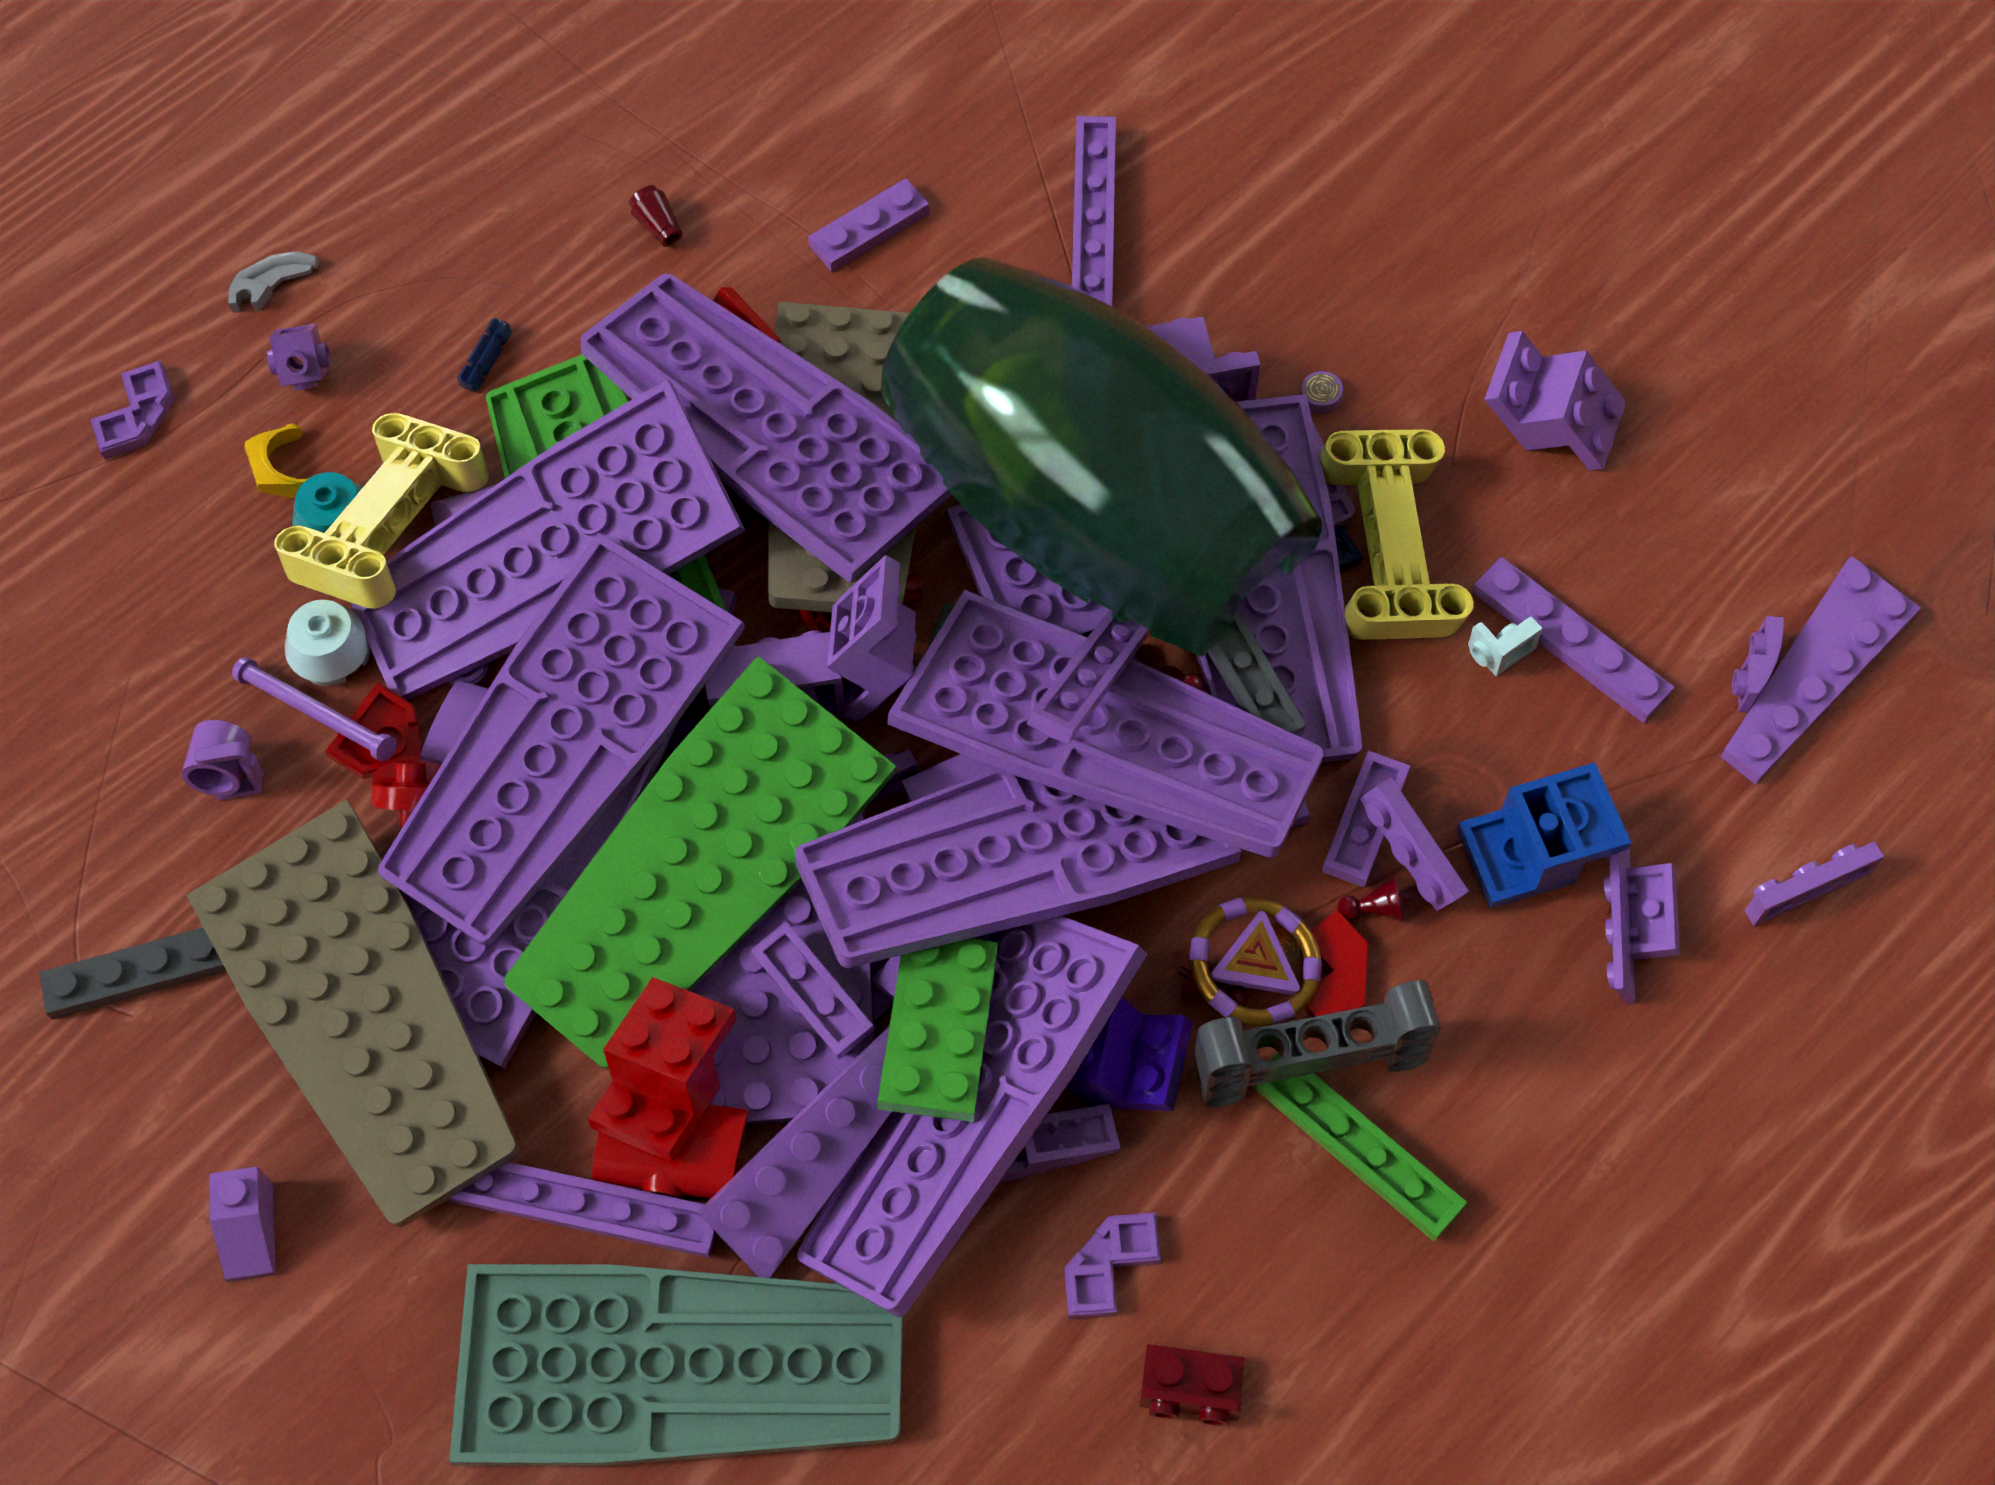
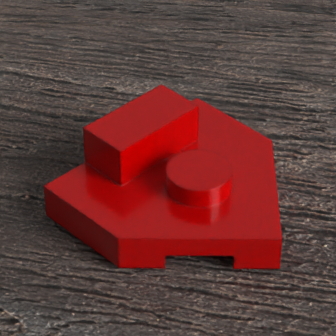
M377 682L350 719L378 735L385 733L395 738L397 748L394 755L389 760L381 762L371 756L370 750L340 733L337 734L325 750L327 757L362 779L372 778L376 769L384 763L401 760H420L423 747L415 705Z

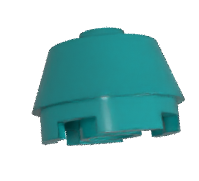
M334 472L320 473L310 477L300 486L296 493L292 526H304L325 533L361 491L363 486L342 474Z

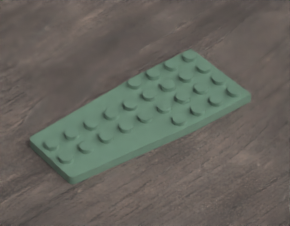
M468 1264L449 1463L453 1466H613L893 1443L899 1438L901 1433L903 1316L896 1317L842 1286L833 1283L624 1265Z

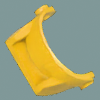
M288 424L280 429L258 434L245 442L244 448L258 491L286 498H295L298 489L307 480L288 477L278 472L268 460L270 454L275 449L302 437L303 432L299 425Z

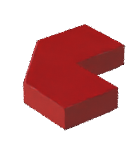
M1336 910L1311 930L1319 947L1322 965L1330 974L1320 981L1314 998L1304 1009L1310 1017L1362 1008L1365 1005L1368 942Z

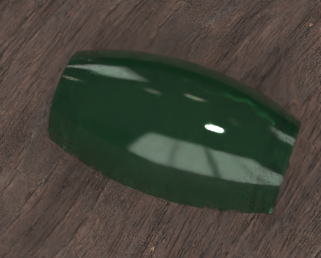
M987 257L974 258L951 270L921 298L903 322L888 350L882 370L881 394L891 411L895 414V418L904 433H909L920 447L921 457L927 465L931 463L943 477V484L963 507L1008 549L1049 580L1086 603L1092 599L1112 610L1111 617L1123 623L1130 619L1150 629L1151 637L1176 645L1203 657L1232 629L1240 600L1276 566H1279L1289 574L1317 548L1322 531V519L1292 470L1258 425L1217 382L1181 351L1132 317L1084 291L1032 270Z

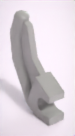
M299 251L274 254L238 272L229 287L228 304L232 312H240L241 302L248 298H251L254 310L261 311L273 295L272 290L282 281L311 274L313 269L319 267V258L315 255Z

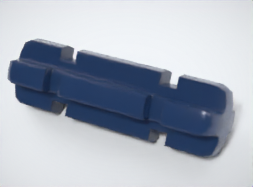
M493 318L485 329L487 335L483 334L467 359L469 365H464L457 376L459 385L462 388L476 392L485 380L482 375L489 373L503 349L500 345H505L512 334L510 325L506 321Z

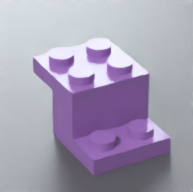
M1203 316L1191 319L1178 318L1169 323L1152 326L1138 325L1129 330L1121 331L1119 381L1122 391L1162 384L1169 409L1256 400L1260 371L1257 351L1246 353L1231 352L1223 357L1215 358Z
M1523 331L1508 333L1484 399L1526 451L1569 445L1588 470L1604 469L1626 404L1623 396L1617 391L1587 350L1543 357Z
M887 555L849 588L832 608L827 668L847 679L844 715L858 723L872 710H878L884 704L886 698L899 687H905L915 670L913 651L917 638L915 632L916 612L898 602V596L901 591V585L899 584L900 563Z

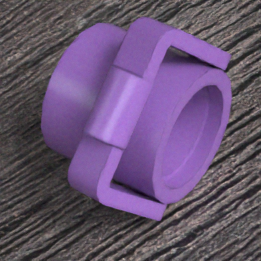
M206 720L198 723L194 728L181 775L182 780L196 791L214 795L218 800H226L261 793L263 790L262 778L264 772L257 757L250 752L252 739L246 730L227 721ZM243 774H245L247 779L242 780Z

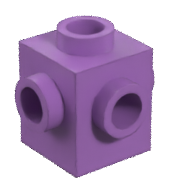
M317 324L276 329L269 336L272 350L267 351L268 365L271 374L278 375L280 386L292 384L294 390L315 387L318 385L317 380H322L327 373L326 367H331L329 347L327 342H320Z

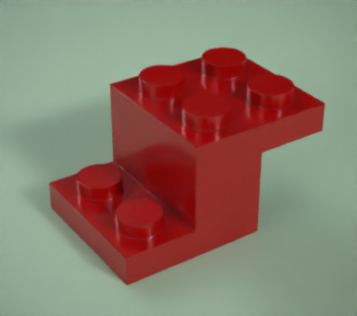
M652 977L603 1048L612 1082L587 1118L590 1128L673 1162L721 1088L713 1055L737 1020L735 1010Z

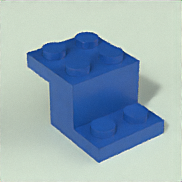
M1595 762L1510 787L1501 810L1461 821L1456 829L1490 909L1574 884L1586 862L1628 850L1632 843Z

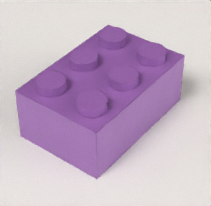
M808 631L799 637L787 639L771 637L761 639L755 644L733 645L705 683L710 709L753 660L759 656L835 718L847 717L844 715L845 697L841 675L827 668L830 632Z

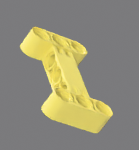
M390 413L378 418L372 426V432L383 464L328 530L322 533L304 526H292L284 529L277 535L274 546L288 579L296 584L365 608H381L389 604L396 595V587L384 557L388 549L441 485L462 492H472L481 489L487 484L489 472L481 445L476 438L399 413Z
M1430 430L1338 431L1329 436L1320 452L1326 483L1333 485H1357L1374 586L1359 588L1345 607L1344 616L1347 623L1348 636L1354 639H1407L1452 636L1458 631L1473 609L1474 601L1466 588L1458 584H1430L1412 484L1426 481L1445 453L1443 440L1438 434ZM1334 455L1341 457L1344 461L1337 459ZM1376 455L1381 456L1384 460L1379 459ZM1443 607L1450 609L1454 615L1447 613ZM1401 608L1409 610L1413 616L1405 614ZM1358 609L1367 611L1371 617L1364 616Z

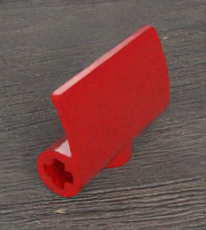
M710 1104L673 1162L599 1132L593 1157L592 1178L594 1181L639 1188L642 1191L674 1198H684L685 1195L712 1198L742 1169V1160L738 1155L749 1111L741 1108Z

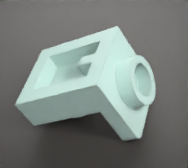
M1530 616L1519 625L1516 623L1507 625L1495 637L1480 622L1473 627L1468 643L1470 653L1479 665L1487 666L1497 677L1536 649L1543 628Z

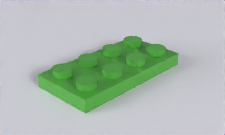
M965 939L901 955L877 1101L878 1110L974 1122L998 942Z

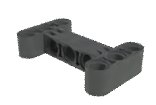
M1410 981L1389 989L1382 1004L1244 1031L1238 1018L1228 1017L1210 1021L1198 1029L1193 1062L1204 1106L1212 1108L1223 1107L1242 1100L1246 1095L1247 1086L1384 1059L1388 1071L1398 1072L1413 1069L1428 1061L1440 1034L1441 1026L1428 982ZM1354 1029L1366 1030L1371 1034L1373 1041L1359 1043L1351 1037L1349 1032ZM1308 1038H1317L1325 1043L1327 1049L1323 1052H1312L1305 1047L1303 1041ZM1262 1047H1271L1279 1052L1281 1058L1274 1062H1267L1262 1060L1256 1051Z

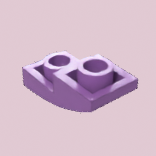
M1766 616L1758 632H1752L1749 654L1741 669H1735L1732 678V694L1738 696L1739 712L1748 713L1774 670L1782 644L1784 617Z
M456 680L430 728L420 754L421 761L442 765L488 691L487 688Z

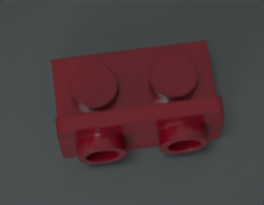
M1147 1344L1139 1407L1150 1408L1149 1414L1158 1418L1177 1419L1180 1412L1199 1415L1198 1421L1204 1424L1227 1426L1229 1420L1237 1421L1241 1412L1242 1402L1240 1400L1245 1357Z

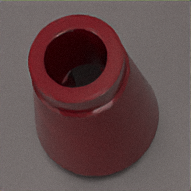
M649 185L638 190L630 198L631 215L660 241L662 246H671L682 237L683 233L679 228L664 191L658 190L654 185Z

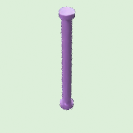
M248 657L240 658L234 664L232 676L241 684L250 683L367 748L370 750L371 756L381 762L389 760L394 755L397 742L390 735L385 733L378 735L259 669L257 662Z

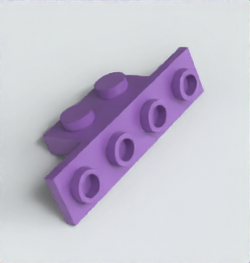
M1629 847L1628 850L1605 857L1607 861H1610V876H1605L1604 892L1607 902L1611 903L1612 918L1606 919L1605 930L1608 944L1613 946V962H1608L1607 964L1609 986L1612 990L1615 989L1626 1004H1635L1634 960L1680 955L1675 867L1672 863L1631 868Z

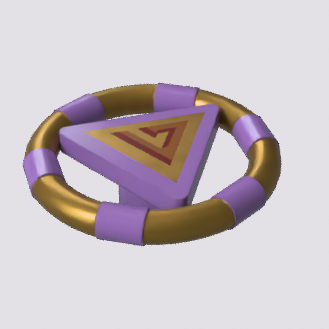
M1239 897L1219 904L1202 919L1191 939L1189 962L1194 982L1209 1005L1225 1018H1238L1241 1024L1255 1027L1280 1024L1299 1015L1310 1004L1317 992L1321 980L1322 967L1318 944L1303 919L1285 905L1283 906L1272 900L1257 897ZM1246 914H1257L1210 974L1207 966L1209 943L1215 930L1226 921ZM1268 917L1293 934L1301 947L1304 957L1301 986H1299ZM1214 982L1294 996L1284 1003L1265 1010L1251 1009L1238 1005L1237 1002L1218 989Z

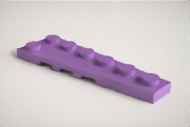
M1851 555L1720 757L1756 785L1912 621L1921 607Z
M889 1026L697 1212L758 1277H771L892 1111L877 1109Z

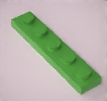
M1279 1052L1269 1062L1279 1060L1281 1058ZM1314 1073L1251 1086L1432 1241L1435 1242L1467 1204L1462 1197Z

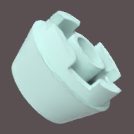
M331 600L311 601L296 610L288 623L284 649L286 660L295 673L302 678L310 680L313 684L321 686L343 684L347 682L346 676L355 672L361 664L365 666L369 660L371 648L367 642L361 620L354 610Z

